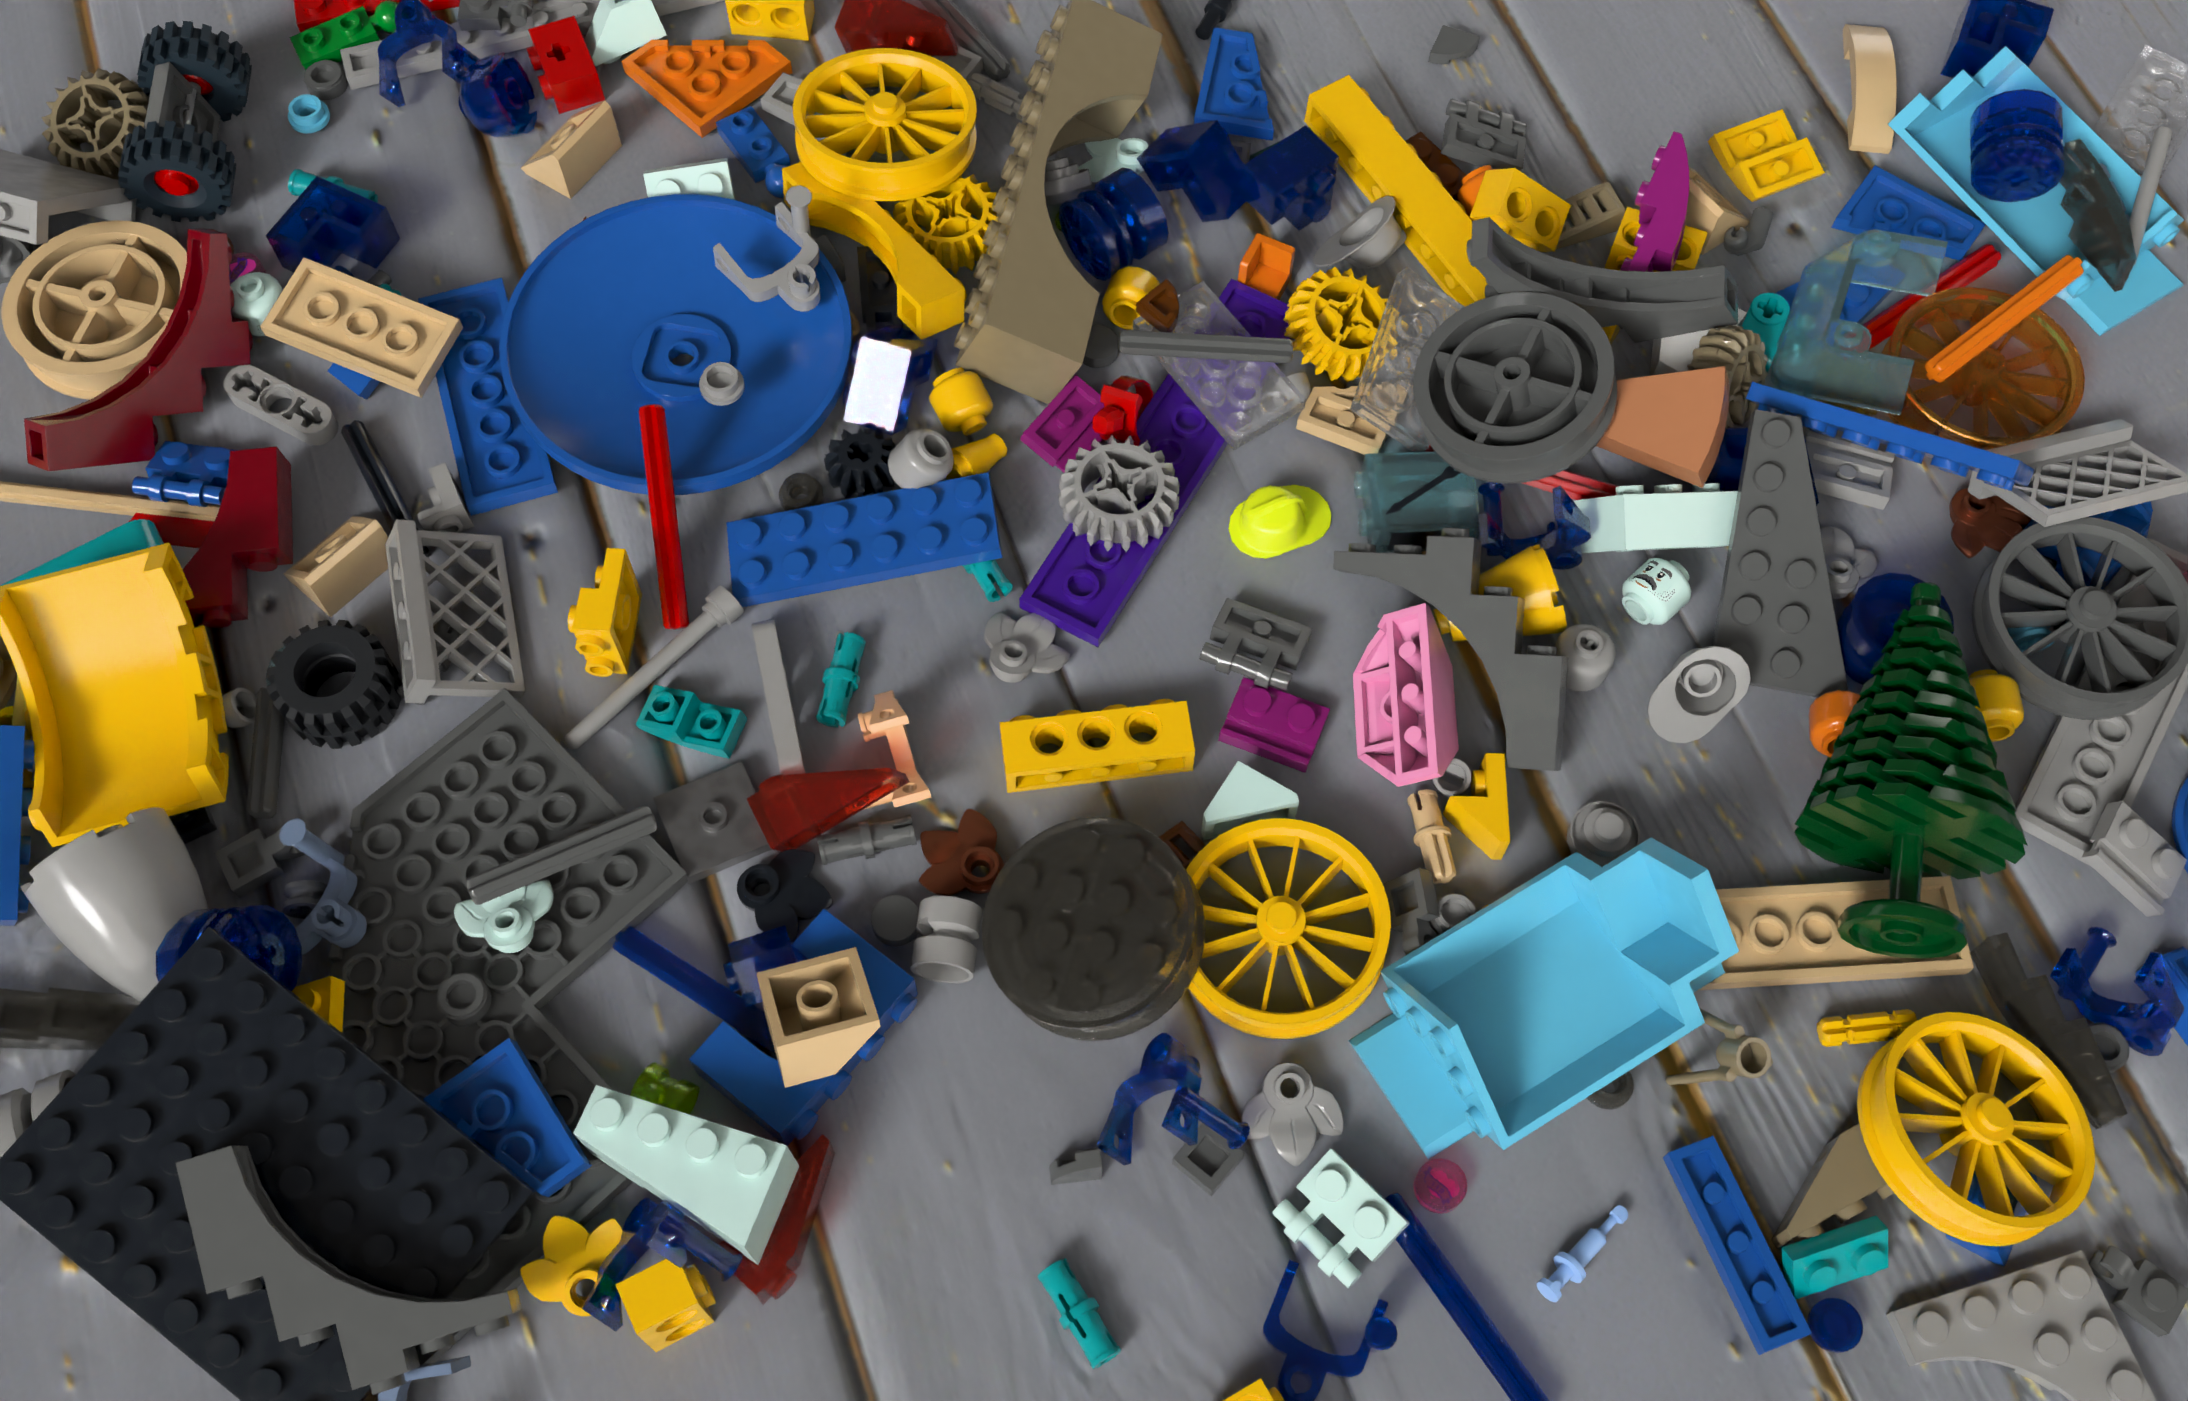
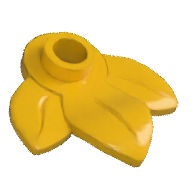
M560 1215L552 1216L543 1235L544 1258L531 1261L520 1268L524 1284L528 1291L537 1299L549 1302H562L564 1307L575 1315L591 1316L599 1313L609 1304L614 1288L612 1276L625 1261L626 1244L621 1226L615 1218H610L589 1233L584 1226L571 1218ZM583 1279H591L597 1285L595 1292L587 1297L579 1295L576 1291L577 1284Z

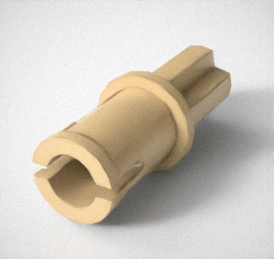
M1429 789L1418 791L1420 801H1417L1416 794L1414 793L1407 798L1416 829L1413 841L1416 846L1421 848L1425 868L1431 871L1433 883L1446 884L1451 882L1457 873L1448 842L1452 835L1449 827L1444 826L1437 792Z

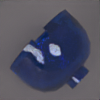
M504 52L485 56L466 69L461 79L458 100L462 114L485 135L497 138H511L527 134L534 129L537 120V111L529 114L530 105L528 100L535 98L529 78L514 57L509 59L503 57L505 55Z

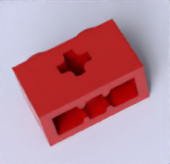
M575 16L528 29L533 46L526 48L534 72L543 71V75L537 76L545 100L554 99L559 114L605 100L597 70Z

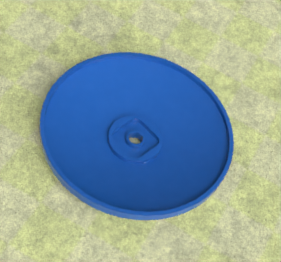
M672 194L630 201L585 219L563 233L536 257L524 272L506 307L500 332V367L504 385L515 413L526 431L553 459L569 470L593 482L627 492L648 494L639 408L651 404L662 405L665 409L675 495L703 493L729 487L773 468L803 446L823 425L844 389L850 370L853 332L849 304L843 285L823 252L819 249L820 258L814 268L816 279L820 286L819 304L810 311L800 312L791 308L779 294L762 302L750 300L715 266L713 247L718 243L725 248L746 276L752 279L772 274L796 257L802 248L777 226L776 215L741 201L718 196ZM681 354H688L694 357L689 364L684 366H677L671 363L674 358ZM716 362H726L740 371L744 379L745 388L742 396L737 401L729 405L718 406L707 402L703 398L699 388V380L709 365Z

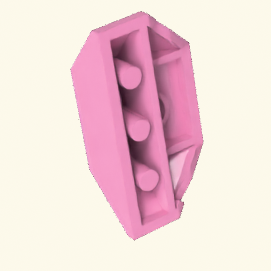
M1427 603L1384 614L1377 626L1379 628L1378 632L1366 647L1353 673L1357 758L1397 787L1442 777L1459 750L1453 666L1430 606Z

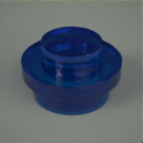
M1825 1298L1817 1302L1809 1311L1807 1324L1812 1332L1810 1335L1814 1342L1822 1349L1832 1353H1843L1853 1349L1860 1342L1863 1334L1862 1320L1857 1310L1847 1301L1839 1298Z

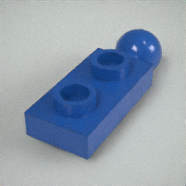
M749 106L717 121L716 126L719 135L753 181L757 183L765 179L768 192L776 198L783 199L782 168L791 165L789 154L754 108Z

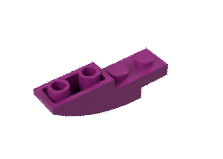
M1674 131L1667 146H1659L1651 167L1655 171L1651 181L1644 180L1638 190L1635 205L1640 207L1639 224L1641 226L1634 242V246L1638 248L1633 259L1625 258L1620 271L1653 272L1657 270L1664 272L1673 270L1684 236L1689 199V165L1682 133Z

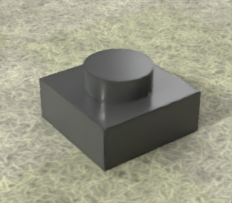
M1205 1120L1173 1157L1172 1164L1212 1197L1244 1158L1245 1152Z

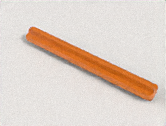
M2070 255L2061 258L1926 361L1924 367L1928 372L1926 373L1929 380L1934 379L1939 383L1944 382L2078 279L2084 272L2081 267L2083 261L2079 257L2073 258Z

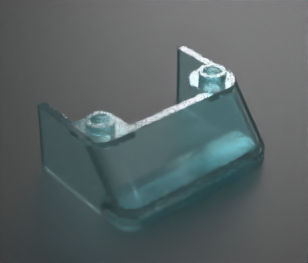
M1879 229L1868 230L1807 264L1803 269L1773 361L1771 381L1774 386L1779 390L1796 395L1901 415L1915 360L1869 352L1871 344L1869 330L1859 323L1839 318L1850 283L1934 297L1948 242Z

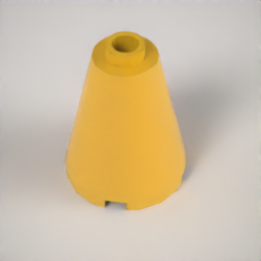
M1540 544L1529 546L1480 574L1478 595H1484L1485 586L1513 588L1512 596L1525 599L1523 636L1557 634L1567 628L1563 605L1554 607L1558 605L1556 591H1559L1546 552L1543 548H1540ZM1433 609L1440 635L1449 633L1452 641L1467 640L1462 632L1438 609Z

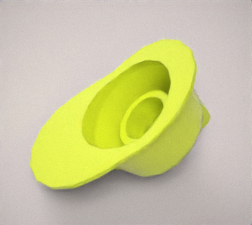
M1295 484L1287 486L1269 485L1258 488L1236 507L1230 516L1228 529L1232 542L1241 552L1254 558L1267 559L1312 544L1322 538L1330 528L1332 515L1325 499L1309 487Z

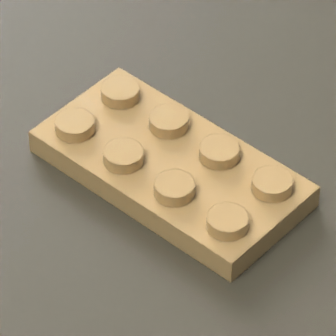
M303 257L260 328L265 336L422 398L463 326L458 318Z

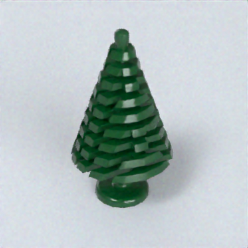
M1931 582L1917 583L1912 587L1910 594L1911 608L1909 611L1903 609L1893 625L1894 632L1881 651L1883 655L1874 663L1870 671L1875 676L1864 683L1859 694L1861 696L1849 714L1841 735H1838L1834 743V752L1831 758H1827L1820 780L1817 779L1806 805L1795 822V825L1798 827L1794 832L1804 847L1824 860L1841 866L1881 874L1884 873V867L1890 869L1888 899L1867 900L1847 907L1839 917L1837 930L1841 939L1854 947L1876 954L1900 958L1924 959L1945 957L1960 952L1967 945V929L1961 918L1947 909L1920 902L1923 877L1942 876L1941 872L1958 880L1981 877L1980 871L1990 875L2005 870V860L2016 864L2025 855L2023 844L2027 845L2023 829L2016 818L2015 811L2017 812L2011 794L2008 792L2004 773L1996 769L1998 755L1989 737L1983 714L1975 708V706L1980 708V704L1974 687L1970 685L1965 662L1961 659L1963 654L1959 641L1952 634L1954 629L1949 613L1939 608L1941 602L1940 587Z

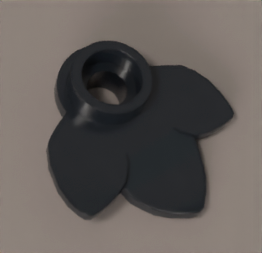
M799 849L785 850L780 852L768 865H753L746 869L739 877L737 882L738 897L746 908L755 912L757 926L765 935L781 942H794L798 937L799 920L815 918L823 909L828 910L833 905V900L826 888L809 877L815 864L814 853ZM759 884H768L771 887L770 891L763 896L753 893L755 887Z

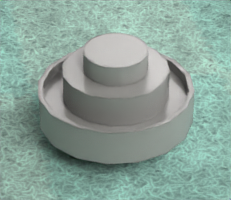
M1068 157L1049 160L1046 163L1044 189L1049 205L1081 198L1079 189L1092 184L1089 169L1079 170L1077 163L1069 164Z
M1596 801L1584 805L1575 813L1567 829V843L1571 854L1578 852L1603 867L1640 844V829L1635 818L1625 808L1613 802Z

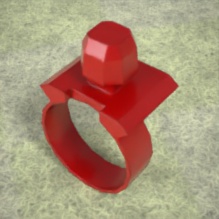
M1126 375L1114 380L1111 386L1103 385L1100 402L1104 403V408L1094 414L1092 427L1096 433H1099L1101 439L1108 441L1111 435H1113L1117 443H1125V440L1131 436L1134 445H1139L1140 439L1137 434L1136 422L1153 398L1150 384L1143 379ZM1132 385H1135L1136 394L1128 391Z

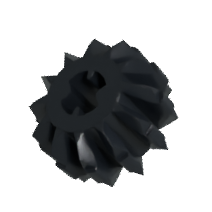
M861 424L858 433L851 434L843 429L841 434L842 440L830 439V445L828 446L830 453L825 454L824 458L825 469L828 471L829 483L833 488H840L841 494L844 495L845 499L854 493H858V497L867 496V493L871 492L874 494L884 492L883 486L894 487L895 481L889 473L888 459L890 452L896 445L892 438L884 439V435L879 428L867 434L866 429Z

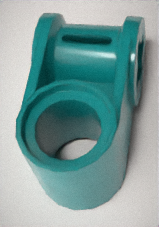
M1769 292L1762 293L1753 299L1742 324L1743 329L1752 330L1753 333L1759 334L1761 342H1764V354L1768 358L1765 365L1767 372L1779 347V338L1790 312L1789 304L1782 296Z

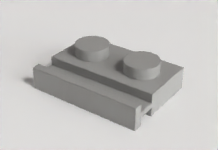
M1808 431L1805 437V444L1814 492L1884 510L1891 495L1892 462L1895 454L1881 450H1872L1851 442Z
M2124 801L2107 803L2090 839L2093 846L2090 851L2083 853L2082 858L2146 917L2163 915L2165 909L2161 906L2165 898L2171 897L2187 860Z

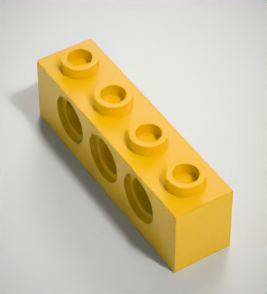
M1158 699L1148 705L1135 707L1114 704L1103 708L1101 711L1082 713L1079 710H1065L1059 712L1056 716L1035 718L1030 715H1021L1007 722H999L1007 793L1193 771L1195 747L1187 700L1174 702L1171 699ZM1144 732L1150 734L1153 739L1147 742H1140L1132 736L1136 733ZM1091 738H1100L1105 740L1107 744L1096 748L1087 745L1085 742ZM1047 743L1056 744L1060 747L1054 753H1045L1038 748Z

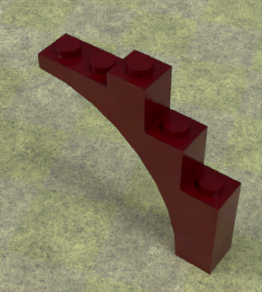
M205 228L188 229L187 264L179 299L165 330L147 356L121 381L93 399L56 413L24 418L28 464L46 471H58L151 461L155 455V446L158 443V431L153 422V416L204 412L203 398L206 395V383L201 375V368L250 364L253 337L248 327V321L231 317V309L234 306V293L229 280V265L232 261V251L227 242V233Z
M277 446L230 451L227 486L217 517L199 550L182 569L194 598L185 601L194 627L204 625L211 628H223L230 626L232 621L248 620L247 569L268 572L277 569L278 565L293 564L291 464Z

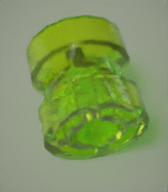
M654 1062L648 1065L640 1074L631 1090L630 1096L690 1115L697 1102L700 1088L687 1079H674L667 1068Z

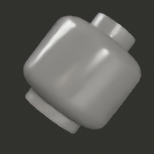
M922 428L911 430L890 452L888 459L889 473L895 483L902 489H918L943 481L952 471L954 464L953 453L947 439L936 431Z
M1576 624L1566 628L1559 635L1554 646L1557 647L1556 656L1569 658L1567 689L1576 692L1590 691L1599 687L1607 678L1616 657L1615 645L1609 634L1600 627L1591 624Z

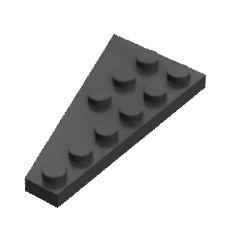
M1755 409L1750 415L1712 646L1730 648L1743 657L1749 666L1751 677L1749 685L1819 697L1831 691H1848L1802 421L1801 417Z

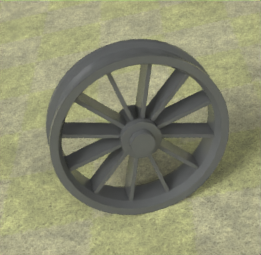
M2084 517L2048 527L2037 523L2016 535L1982 574L1976 586L1972 602L1973 631L1980 651L1989 667L1997 671L1998 674L2013 678L2019 686L2021 698L2045 711L2068 718L2081 720L2110 719L2128 714L2144 706L2162 689L2173 682L2187 666L2188 583L2175 563L2158 546L2141 534L2123 525L2093 517ZM2057 545L2065 581L2036 550L2037 548ZM2076 547L2089 549L2101 554L2089 586H2085ZM2017 558L2044 589L2006 574L2005 572L2009 564ZM2111 559L2132 572L2137 578L2109 595L2101 589ZM2141 584H2144L2158 604V606L2117 608L2115 601ZM2000 592L2043 611L2001 613ZM2165 622L2167 642L2123 623ZM2053 626L2054 632L2021 652L2006 628ZM2059 638L2067 646L2056 675L2053 678L2040 670L2028 658ZM2079 645L2082 648L2092 691H2086L2065 684ZM2123 645L2162 661L2159 670L2153 678ZM2103 655L2133 687L2132 689L2119 692L2111 691Z

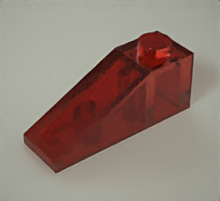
M844 0L834 27L846 53L874 48L904 49L928 56H956L958 52V47L946 19L903 0Z
M890 767L788 775L778 774L763 781L758 787L760 791L748 797L747 801L770 848L783 852L803 846L816 838V835L823 834L909 783V780L905 773Z
M823 1134L797 1161L799 1164L798 1171L759 1265L745 1257L740 1251L725 1241H721L711 1252L718 1263L762 1305L771 1296L775 1300L779 1299L797 1279V1274L794 1271L801 1264L835 1156L830 1140Z

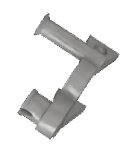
M793 186L787 191L786 200L791 205V212L782 202L775 206L777 226L802 248L796 257L784 267L767 276L752 279L746 276L720 243L713 247L715 266L754 302L766 301L779 294L791 308L800 312L810 311L819 304L820 286L814 271L820 258L819 247L810 237L808 204L811 202L812 193L804 186Z

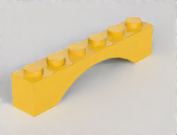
M801 162L782 168L784 203L791 209V205L786 200V193L791 187L801 185L808 188L812 193L811 202L808 204L809 225L834 231L864 246L870 247L873 253L889 269L897 285V316L921 340L964 322V307L967 294L963 283L958 278H954L934 255L929 254L916 241L912 233L906 232L893 219L888 210L880 207L875 201L847 196L826 187L817 181Z

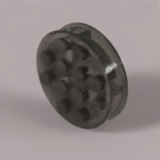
M1087 817L1066 821L1052 826L1028 840L1010 857L1000 870L988 894L982 920V942L986 962L992 977L1005 996L1040 1027L1056 1035L1080 1041H1104L1124 1037L1149 1026L1167 1013L1183 996L1197 972L1203 954L1206 933L1204 909L1199 892L1176 854L1165 842L1147 829L1125 820L1109 817Z

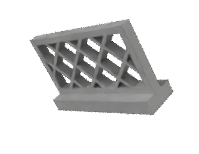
M2118 419L1986 450L2020 460L2033 468L2034 473L2028 487L2014 484L2012 491H2008L1976 479L1978 472L1972 471L1968 492L1979 500L1999 496L2042 526L2048 527L2188 492V474L2131 441L2134 426L2123 419ZM2043 505L2053 506L2056 508L2048 509Z
M396 519L385 547L405 703H425L428 695L494 697L504 688L514 698H522L525 693V685L502 536L416 530L415 521ZM423 546H437L450 557L438 566L423 554ZM470 549L490 550L492 563L484 569L467 556L466 553ZM456 562L475 577L465 587L445 572ZM435 580L456 595L446 605H443L429 594L428 587ZM481 582L497 594L498 601L491 608L471 593ZM461 601L481 615L471 626L451 611ZM441 619L461 634L451 645L434 633L433 626ZM487 621L503 633L504 640L497 647L477 632ZM466 640H469L487 655L477 666L456 651ZM448 659L467 675L461 681L440 680L439 665ZM494 660L509 673L510 682H495L482 670Z

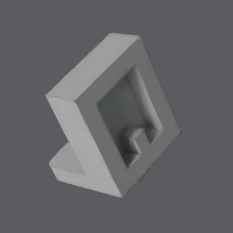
M444 462L429 468L428 470L435 486L427 488L434 507L417 514L425 531L461 533L474 527L460 489L447 464Z

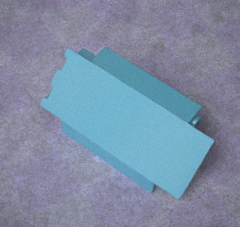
M1652 837L1603 867L1575 852L1381 970L1382 977L1388 987V990L1383 992V996L1393 1013L1348 1041L1428 1160L1473 1131L1480 1138L1488 1136L1502 1150H1505L1704 1024L1705 1021L1694 992L1723 975L1725 971L1722 962L1738 953L1739 949L1709 870Z

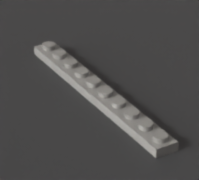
M548 0L533 4L532 13L527 17V23L523 27L514 26L510 18H503L501 30L461 31L459 22L341 49L346 78L351 90L525 49L533 46L528 29L571 16H575L580 31L584 35L589 30L600 0ZM725 0L651 1L659 17Z

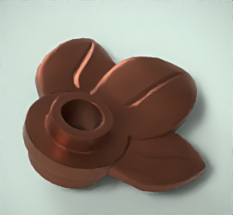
M1968 488L1959 490L1949 504L1950 518L1954 523L1951 530V538L1955 546L1967 558L1976 556L1984 546L2001 552L2016 535L2023 531L2022 527H2026L2032 520V518L1999 496L1979 500L1968 492Z
M970 808L967 809L960 820L958 833L941 830L921 832V848L924 857L931 867L921 875L919 883L930 892L941 896H952L964 890L983 894L994 890L1002 882L1005 870L1001 856L995 851L997 832L991 822L981 813ZM978 866H985L989 869V873L984 877H976L972 874V871Z

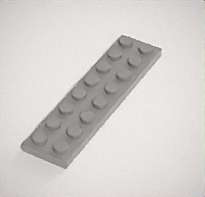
M2150 538L2151 542L2170 557L2188 583V556ZM2130 572L2124 586L2137 578L2132 572ZM2141 584L2115 602L2117 608L2158 606L2144 584ZM2165 622L2123 623L2167 642ZM2123 645L2153 678L2159 670L2162 661ZM2103 655L2111 691L2119 692L2132 689L2133 687ZM2188 664L2181 674L2162 689L2152 700L2128 714L2101 720H2081L2059 715L2015 804L2017 812L2015 811L2016 818L2019 820L2024 831L2089 865L2082 858L2084 852L2090 851L2093 846L2090 839L2107 803L2124 801L2131 808L2188 687ZM2084 665L2074 687L2092 691L2086 665Z

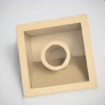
M856 947L756 973L765 1016L785 1088L835 1075L881 1027Z

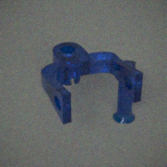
M420 0L400 1L395 9L397 32L386 37L378 46L379 95L397 107L406 105L396 69L397 60L409 50L432 41L442 40V72L460 85L468 83L464 67L476 75L480 84L487 85L493 82L497 75L496 66L490 62L485 63L458 43L457 33L451 25L432 15L430 9Z
M1488 482L1478 488V492L1483 495L1484 513L1478 514L1480 541H1482V547L1486 548L1488 556L1501 555L1508 559L1529 546L1540 544V548H1543L1546 552L1552 569L1567 570L1582 563L1581 545L1591 538L1590 520L1582 513L1561 486L1552 489L1554 515L1558 529H1556L1555 523L1552 521L1547 525V533L1524 539H1511L1503 531L1501 493L1505 490L1504 485Z
M2089 928L2087 931L2089 939L2080 954L2078 955L2076 948H2066L2050 974V977L2060 987L2057 991L2058 995L2073 1001L2085 1018L2096 1023H2107L2116 1027L2125 1036L2129 1047L2143 1055L2159 1056L2163 1053L2171 1038L2170 1029L2177 1025L2184 1013V1006L2176 993L2161 953L2150 952L2134 980L2149 998L2144 1004L2121 1002L2103 997L2092 990L2089 980L2107 949L2116 946L2117 941L2113 934L2103 928Z
M1161 1033L1152 1039L1146 1047L1140 1073L1130 1077L1118 1087L1113 1107L1096 1147L1124 1166L1131 1164L1135 1110L1149 1098L1172 1089H1176L1162 1127L1190 1146L1198 1144V1120L1225 1138L1230 1149H1237L1246 1142L1250 1133V1126L1247 1122H1236L1199 1096L1202 1081L1201 1074H1199V1060L1187 1054L1185 1046L1167 1033ZM1181 1114L1184 1117V1127L1180 1123ZM1115 1134L1117 1135L1119 1140L1118 1149L1115 1147L1114 1144Z
M646 1197L633 1208L627 1217L622 1229L621 1240L600 1266L596 1283L582 1309L614 1331H617L623 1325L621 1297L615 1284L623 1281L630 1269L649 1248H652L679 1268L687 1262L686 1250H688L721 1273V1280L723 1282L731 1278L741 1263L742 1254H731L683 1220L684 1213L667 1200L657 1204Z
M1289 1260L1262 1327V1335L1271 1347L1286 1356L1277 1380V1389L1284 1401H1314L1321 1390L1326 1374L1337 1378L1349 1379L1357 1377L1363 1371L1369 1353L1391 1348L1397 1340L1398 1333L1394 1323L1384 1317L1389 1303L1378 1299L1373 1306L1359 1348L1354 1355L1341 1356L1329 1354L1299 1341L1286 1331L1280 1323L1279 1317L1299 1263ZM1296 1374L1303 1375L1309 1385L1307 1392L1295 1393L1290 1383L1291 1376Z

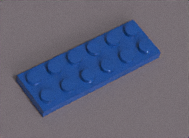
M502 277L418 298L420 304L458 318L463 326L459 336L437 371L436 379L465 503L470 515L558 493L549 454L536 443L524 428L515 413L504 385L500 367L499 342L501 326L509 298Z
M1752 382L1746 396L1747 400L1758 404L1757 410L1801 417L1802 426L1809 428L1810 431L1835 438L1839 430L1843 432L1841 438L1878 451L1882 443L1887 445L1886 452L1922 464L1924 456L1932 458L1930 465L1962 477H1966L1968 471L1972 470L1978 472L1976 479L2004 490L2012 491L2014 484L2028 487L2034 473L2033 468L2020 460Z
M989 472L940 481L918 489L903 488L726 522L732 595L742 607L1003 558Z

